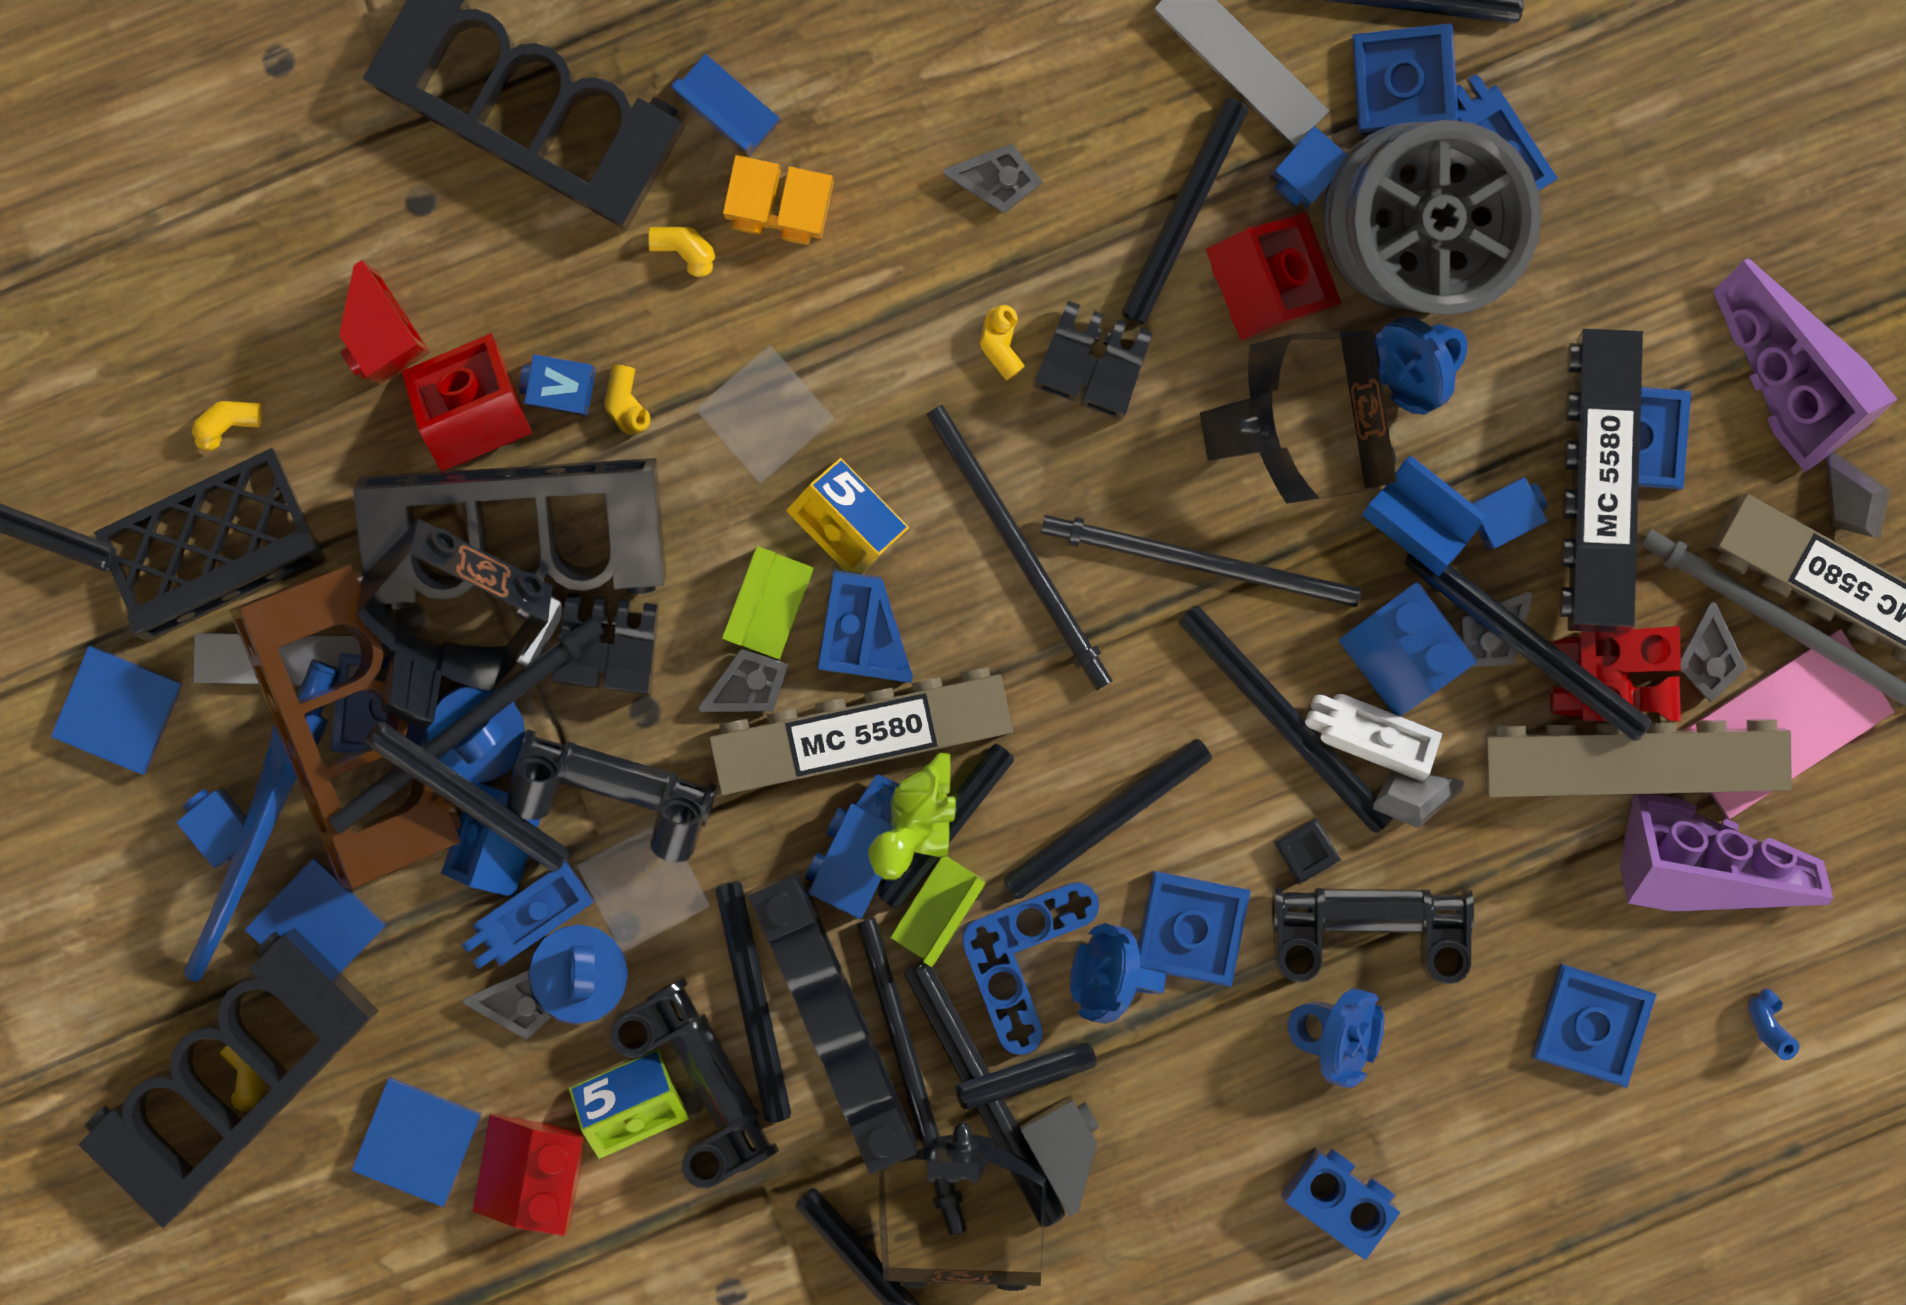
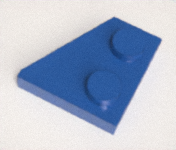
M832 570L817 662L818 669L912 683V671L882 577Z

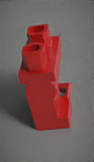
M1680 626L1631 629L1627 634L1574 632V637L1549 641L1640 712H1655L1664 717L1666 721H1681L1680 676H1665L1662 682L1653 687H1634L1630 680V672L1681 671ZM1550 687L1551 713L1576 716L1577 721H1606L1564 687Z

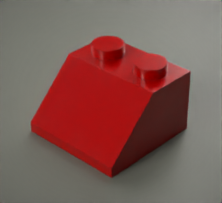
M1307 212L1248 228L1205 249L1211 263L1213 275L1218 281L1229 310L1230 319L1237 330L1240 341L1276 330L1342 304Z
M363 260L354 264L339 336L346 347L340 350V353L356 376L360 375L364 380L369 378L382 385L431 352L378 271Z
M492 333L401 371L418 430L441 472L456 465L465 464L475 457L501 446L512 444L518 439L532 434L522 401Z
M491 1113L489 1115L472 1212L515 1228L565 1236L571 1226L586 1142L581 1129Z

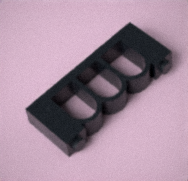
M407 0L363 77L367 84L627 231L684 130L682 122L676 119L679 111L657 97H653L650 103L637 97L634 105L631 107L622 90L612 82L598 77L582 78L575 82L564 59L552 48L538 43L520 44L515 47L508 31L500 21L490 13L478 9H470L471 7L466 0ZM481 27L491 30L498 36L501 52L496 66L467 115L424 90L454 38L468 28ZM542 61L551 64L559 71L561 89L529 149L486 126L484 123L510 77L518 67L528 62ZM603 95L613 99L620 106L622 122L617 135L591 181L587 183L544 157L576 103L587 96Z
M656 458L359 477L353 489L363 576L414 524L412 505L465 502L470 545L488 553L482 501L535 497L541 559L532 568L523 572L533 573L542 581L546 574L549 573L555 582L568 589L582 591L600 587L611 579L612 576L614 589L626 588V591L631 594L650 593L656 590V586H664L666 563ZM605 493L611 552L598 565L591 567L574 566L565 561L557 550L554 537L551 496ZM409 553L374 596L387 610H398L408 607L410 602H416L419 592L429 598L447 600L461 596L473 585L454 575H437L428 570L420 558Z
M797 869L754 888L748 897L765 936L771 945L783 977L796 1000L804 1025L825 1067L832 1089L850 1126L851 1133L869 1174H872L915 1155L917 1138L812 897L808 894L809 890L802 874Z
M295 928L282 936L274 931L254 951L260 959L249 969L254 975L228 990L220 1003L218 1021L202 1025L179 1041L172 1052L170 1070L157 1072L134 1087L126 1100L116 1108L110 1110L105 1105L84 1125L90 1133L78 1145L162 1228L175 1220L379 1012ZM248 990H265L278 997L320 1039L289 1072L242 1024L239 1010L241 1000ZM211 1038L222 1041L272 1088L242 1120L200 1080L194 1071L192 1057L194 1048L199 1040ZM163 1087L174 1090L224 1137L195 1168L147 1120L145 1104L151 1089Z

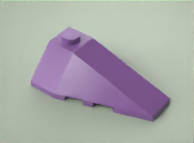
M1750 259L1744 260L1713 290L1735 344L1743 347L1754 374L1749 377L1755 391L1761 389L1772 415L1767 418L1771 429L1804 472L1811 469L1866 429L1898 400L1866 360Z
M1634 794L1632 797L1620 862L1626 898L1629 904L1668 911L1829 905L1833 900L1823 860L1772 838H1767L1763 842L1737 832L1738 823L1726 818L1720 824L1696 814L1697 806L1682 799L1656 794Z

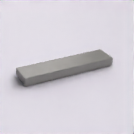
M1162 0L1154 8V12L1293 148L1328 114L1329 110L1217 0Z
M195 633L194 683L259 684L239 634ZM309 635L278 648L292 685H301L312 659L338 669L340 653L362 655L360 644L355 636ZM381 641L383 657L389 658L390 648ZM349 665L348 679L354 675L359 665ZM381 668L374 680L385 682L387 668ZM337 677L333 685H337Z

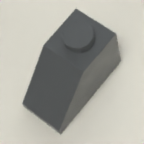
M1071 1095L1020 1123V1129L1069 1217L1079 1211L1097 1146L1092 1132L1100 1128L1087 1103L1083 1102L1077 1106Z

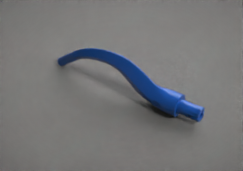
M312 659L296 695L298 700L332 687L339 670L331 665ZM324 706L304 713L316 746L319 744L329 721L328 718L321 715ZM275 723L263 769L239 842L207 922L184 969V975L190 981H199L203 977L278 816L297 780Z

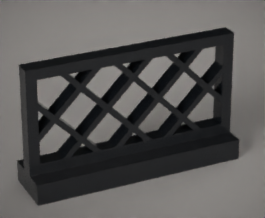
M273 448L94 532L97 540L112 546V538L129 530L144 535L134 562L121 558L116 553L110 571L129 612L127 619L133 633L147 642L157 639L326 558L319 541L313 536L277 452ZM269 465L275 481L268 498L245 491L251 473ZM239 479L236 487L228 485L229 483ZM218 488L233 493L223 519L200 512L207 493ZM280 492L287 505L277 502ZM242 497L265 504L255 531L232 523ZM194 500L191 508L183 506ZM274 508L290 513L298 529L280 539L264 534ZM174 509L189 514L179 540L156 533L163 514ZM198 518L220 525L210 552L188 544ZM149 521L147 529L138 527ZM229 529L252 537L246 555L236 560L220 556ZM153 539L176 547L166 573L143 565ZM261 540L270 543L266 546L259 548ZM185 550L208 558L201 576L190 582L175 577ZM217 561L225 564L214 570ZM122 565L131 567L128 577ZM140 571L162 578L163 580L156 598L139 605L133 589ZM172 582L181 585L169 591Z

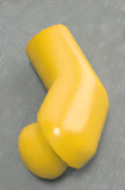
M649 227V251H677L688 264L687 272L694 277H705L712 272V261L715 259L713 247L694 228Z
M612 364L604 400V409L621 431L629 435H637L648 429L651 417L649 412L643 409L631 394L636 369Z
M226 1045L219 1054L237 1071L235 1092L231 1095V1102L238 1111L248 1113L266 1096L267 1083Z

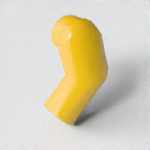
M1000 305L990 309L986 314L979 344L984 354L1003 378L1008 381L1020 372L1025 365L1010 347L1014 327L1018 322L1017 313L1008 305Z
M216 402L194 420L192 435L195 437L196 446L204 451L217 449L222 440L221 435L231 426L260 428L262 405L261 403Z

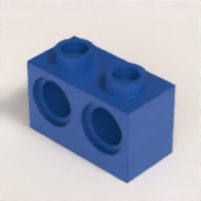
M1314 1148L1281 1196L1287 1204L1366 1261L1401 1213L1391 1203L1395 1194L1372 1177L1365 1184L1352 1175L1351 1172L1355 1165L1331 1148L1328 1154L1325 1155L1317 1148ZM1329 1173L1335 1176L1336 1186L1331 1194L1325 1197H1317L1311 1193V1182L1317 1175ZM1363 1202L1373 1204L1376 1212L1374 1219L1369 1224L1357 1226L1351 1222V1212L1356 1205Z

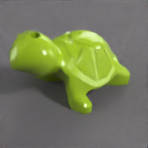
M940 752L931 763L924 766L922 770L909 775L895 788L890 800L892 830L878 835L868 848V858L874 873L883 879L896 880L900 878L908 869L914 852L936 857H947L949 849V822L955 819L956 807L955 797H947V793H950V753Z

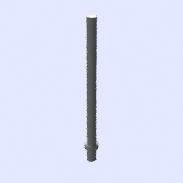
M1653 529L1646 535L1641 546L1666 560L1664 566L1671 570L1676 566L1906 706V683L1687 551L1688 545L1679 540L1677 543H1674Z

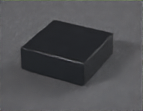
M1317 817L1310 819L1273 841L1299 885L1342 860Z

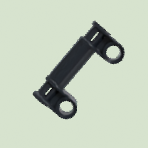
M527 729L517 760L515 761L507 806L510 811L520 818L528 820L542 819L550 813L560 786L566 784L657 811L650 848L659 858L676 863L684 862L693 855L702 828L707 824L718 785L710 783L707 787L679 779L678 773L673 771L660 770L582 747L571 741H568L565 745L537 737L536 731Z
M1281 887L1273 888L1272 928L1274 932V963L1278 972L1291 981H1309L1320 971L1322 965L1323 932L1421 933V965L1429 978L1440 983L1454 984L1463 980L1470 971L1472 963L1471 934L1474 924L1472 890H1463L1461 895L1431 894L1429 889L1315 888L1313 893L1283 892ZM1288 908H1309V911L1288 912ZM1439 909L1456 910V913L1437 914L1436 911ZM1296 945H1302L1307 948L1311 957L1310 965L1301 973H1292L1285 963L1286 953ZM1450 947L1457 954L1458 964L1452 973L1441 975L1434 966V958L1439 950Z
M682 977L620 1014L611 1028L610 1039L612 1046L619 1054L633 1058L642 1056L667 1041L671 1043L717 1126L716 1130L699 1138L687 1147L682 1163L684 1177L690 1184L698 1188H710L738 1172H743L760 1164L776 1154L779 1148L776 1143H770L756 1118L759 1114L757 1108L751 1101L712 1030L706 1015L698 1013L685 989L688 983L685 977ZM670 1000H674L683 1019L678 1016ZM630 1020L642 1023L647 1030L646 1041L638 1046L625 1044L619 1034L622 1024ZM742 1130H745V1131H746V1133H747L748 1137L750 1138V1140H751V1142H752L754 1148H751V1147H750V1145H749L747 1139L745 1138V1136H744ZM709 1151L718 1158L719 1166L710 1175H700L692 1169L690 1163L692 1157L697 1152Z

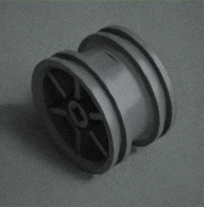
M1452 120L1410 122L1390 125L1371 133L1346 153L1347 157L1336 170L1335 176L1325 192L1322 223L1325 244L1334 266L1347 283L1364 297L1389 308L1446 315L1474 311L1497 300L1515 285L1528 267L1539 240L1542 217L1540 198L1529 166L1517 150L1501 136L1474 123ZM1455 163L1461 164L1465 169L1463 179L1457 183L1450 181V166ZM1411 164L1416 171L1415 178L1412 182L1405 184L1400 180V170L1404 165ZM1477 207H1484L1488 210V222L1483 226H1477L1471 220V213ZM1382 208L1388 210V226L1381 228L1376 223V214ZM1433 209H1442L1439 213L1440 216L1445 217L1442 226H1433L1436 222L1435 219L1430 217ZM1455 250L1461 252L1465 259L1464 266L1459 270L1450 268V252ZM1407 251L1414 255L1416 261L1414 268L1410 271H1405L1399 262L1401 254Z

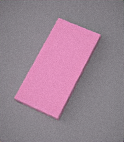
M1842 629L1828 635L1856 653ZM1808 648L1697 721L1726 720L1727 729L1747 728L1748 719H1777V728L1791 730V770L1793 779L1895 711L1880 690ZM1696 722L1683 730H1696ZM1773 791L1709 793L1726 819H1731Z

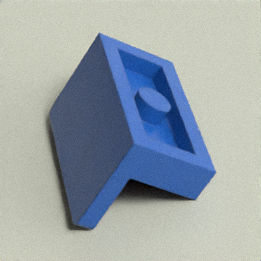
M707 54L703 55L682 81L676 78L671 84L676 96L748 158L781 121L774 112Z
M1408 456L1396 471L1397 482L1386 485L1369 503L1362 516L1432 572L1440 576L1462 552L1486 519V515L1414 457Z
M473 783L507 806L509 793L485 783ZM462 810L460 815L461 828L457 829L461 842L449 848L441 874L472 888L513 897L516 894L529 855ZM541 819L526 820L538 828Z

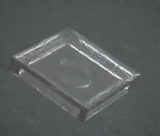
M771 345L765 348L696 408L698 413L760 484L835 421Z
M654 825L576 865L622 953L711 906L687 860L676 863L669 862L653 853L650 848V841Z

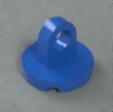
M1400 317L1383 326V330L1376 334L1374 343L1380 357L1379 374L1381 386L1388 384L1390 390L1394 393L1389 396L1391 400L1409 413L1425 415L1448 403L1455 388V372L1460 369L1467 355L1468 343L1466 335L1462 330L1443 324L1431 327L1416 317Z
M463 685L442 695L437 702L434 723L426 729L427 742L493 693L497 688L493 691ZM511 703L438 760L472 783L492 781L508 772L517 760L525 736L524 720L515 703Z
M1107 923L1095 926L1088 933L1092 935L1088 944L1081 943L1075 953L1071 968L1070 991L1073 1001L1080 1003L1081 1010L1078 1013L1084 1019L1108 1024L1117 1021L1124 1014L1135 992L1164 994L1166 973L1140 968V953L1137 940L1127 928Z
M579 924L559 928L544 938L531 956L528 971L531 995L537 1004L557 1021L576 1025L597 1021L613 1010L625 992L628 977L625 956L615 940L598 928Z
M1351 988L1342 994L1335 1005L1313 1001L1296 1007L1291 1013L1288 1020V1032L1292 1042L1297 1048L1320 1056L1322 1075L1328 1083L1353 1088L1367 1076V1073L1361 1071L1366 1061L1373 1063L1374 1059L1377 1058L1384 1034L1385 1016L1382 1006L1375 1004L1379 1000L1375 993ZM1310 1014L1316 1016L1322 1024V1034L1318 1040L1311 1037L1306 1029V1020Z

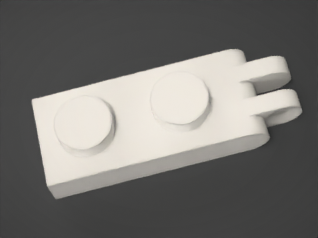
M1336 694L1333 699L1324 695H1315L1310 705L1313 711L1308 712L1305 724L1309 728L1321 732V740L1324 743L1421 782H1425L1430 775L1442 733L1344 694Z

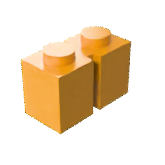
M735 155L723 211L725 218L733 221V229L760 235L762 227L775 228L782 231L781 239L804 245L810 244L811 237L822 240L834 185L832 175L789 166L779 215L776 216L772 215L781 174L780 165Z

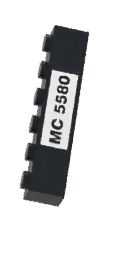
M1583 328L1577 338V342L1569 343L1567 371L1568 373H1575V392L1568 391L1566 421H1574L1573 440H1566L1564 468L1565 470H1572V489L1564 490L1562 513L1563 519H1571L1570 538H1563L1561 547V567L1569 568V587L1561 588L1559 601L1560 617H1568L1567 631L1627 634L1635 626L1643 331Z

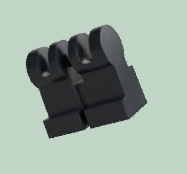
M1068 300L1033 387L1072 402L1075 401L1080 387H1083L1087 390L1081 405L1123 420L1153 332L1140 328L1133 347L1125 350L1121 347L1120 340L1127 322L1117 319L1113 331H1110L1104 339L1103 345L1107 347L1102 360L1096 359L1088 354L1093 341L1098 342L1100 339L1101 328L1099 325L1104 313L1094 310L1087 330L1078 332L1074 328V321L1080 304Z
M567 594L561 633L566 631L570 634L583 624L581 621L582 594ZM596 596L592 617L604 630V626L608 627L609 622L606 612L607 598ZM620 599L618 612L612 620V627L615 628L614 644L602 643V633L581 650L583 652L581 657L577 660L571 657L554 670L552 681L558 684L600 689L602 674H605L603 688L607 690L651 695L659 605L645 602L640 626L636 629H631L629 625L631 600Z

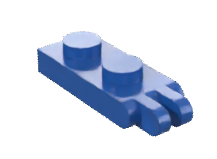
M1474 74L1467 79L1469 87L1476 96L1472 100L1461 85H1457L1460 122L1474 123L1491 130L1511 144L1529 166L1538 191L1558 179L1496 85L1487 89L1481 78Z
M566 861L558 871H551L472 925L477 934L463 943L462 947L468 953L484 942L488 951L473 960L477 969L492 959H495L499 966H501L595 901Z

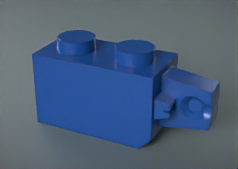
M877 774L857 804L851 803L848 812L838 808L826 832V835L834 838L833 843L826 856L818 852L816 853L804 878L813 883L808 894L855 917L863 918L882 878L874 873L868 858V848L878 835L892 830L890 800L895 788L899 786L897 782Z

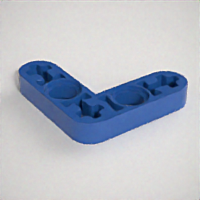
M1067 883L971 921L964 930L963 945L998 1038L1003 1047L1010 1053L1017 1055L1029 1054L1040 1044L1043 1034L1039 1017L1014 953L1091 923L1098 914L1099 901L1094 890L1085 883ZM1072 891H1077L1080 897L1089 896L1091 903L1084 907L1086 915L1077 918L1073 911L1061 914L1059 918L1064 925L1053 928L1052 914L1043 903L1044 901L1054 898V905L1057 908L1069 902L1068 893ZM1024 909H1038L1044 915L1045 925L1039 934L1027 936L1018 930L1016 924L1017 916ZM985 926L988 933L996 931L999 935V939L993 942V949L997 959L1004 953L1009 958L1008 963L994 964L984 972L980 971L978 963L988 962L982 947L973 948L970 942L977 938L976 929ZM997 972L1010 973L1017 982L1015 993L1008 999H996L988 990L989 980ZM1024 999L1027 1008H1019L1017 1012L1021 1022L1024 1025L1032 1023L1034 1030L1028 1033L1029 1042L1020 1045L1016 1038L1009 1040L1006 1036V1033L1012 1030V1022L1008 1013L998 1018L995 1010L1011 1008Z

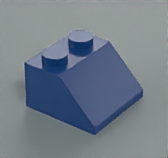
M1418 581L1338 640L1392 713L1400 717L1477 662V659Z

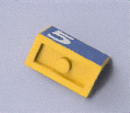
M842 458L838 459L815 479L786 510L846 572L863 574L886 549L909 529Z

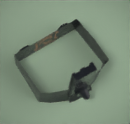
M1373 330L1294 333L1250 344L1248 357L1250 398L1200 412L1207 461L1259 453L1286 504L1322 499L1307 484L1297 469L1288 448H1281L1274 422L1272 393L1278 391L1280 370L1290 340L1341 339L1365 489L1322 498L1367 492L1397 482L1395 472L1396 455L1390 441L1379 374L1380 357L1375 348Z
M417 519L363 576L357 615L366 627L390 648L381 711L425 731L434 723L442 675L474 688L493 691L518 663L516 662L517 656L527 643L524 654L548 623L553 586L543 582L533 573L523 572L456 538L445 529L436 528ZM410 553L530 613V616L506 646H466L446 641L439 645L419 638L396 625L395 617L380 604L374 594Z
M964 1122L956 1125L953 1135L939 1136L937 1144L917 1150L915 1155L899 1161L929 1160L927 1181H935L936 1178H947V1181L959 1182V1179H971V1182H979L988 1162H991L1041 1185L1042 1269L1047 1176L1032 1163L1013 1152L995 1146L994 1138L972 1135L970 1127ZM892 1165L879 1170V1229L884 1281H899L900 1286L909 1288L924 1287L928 1285V1282L997 1285V1288L1006 1291L1024 1290L1027 1286H1041V1272L889 1267L884 1172Z

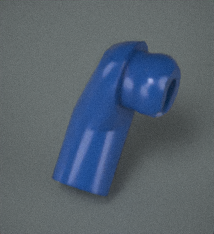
M1769 988L1762 989L1756 998L1753 996L1750 998L1747 1008L1758 1037L1780 1059H1792L1799 1051V1042L1773 1017L1775 1013L1783 1008V1002Z

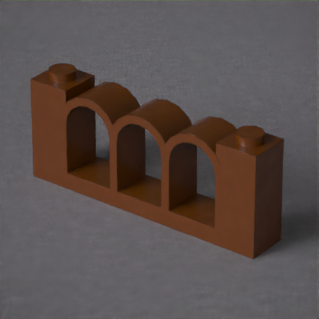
M351 564L338 566L232 608L229 611L339 885L343 888L354 889L460 843L457 829L461 828V822L451 802H445L442 796L433 795V790L416 778L412 779L411 792L405 803L392 812L352 829L348 828L342 834H339L328 820L329 817L341 809L330 779L383 757L369 746L324 765L304 716V713L362 690L371 692L382 702L385 682L374 680L382 665L384 655L382 643L357 615L363 575L360 571L354 572ZM334 625L344 627L353 633L360 644L362 654L360 665L354 675L338 685L298 700L278 648ZM386 713V724L403 736H406L408 723Z

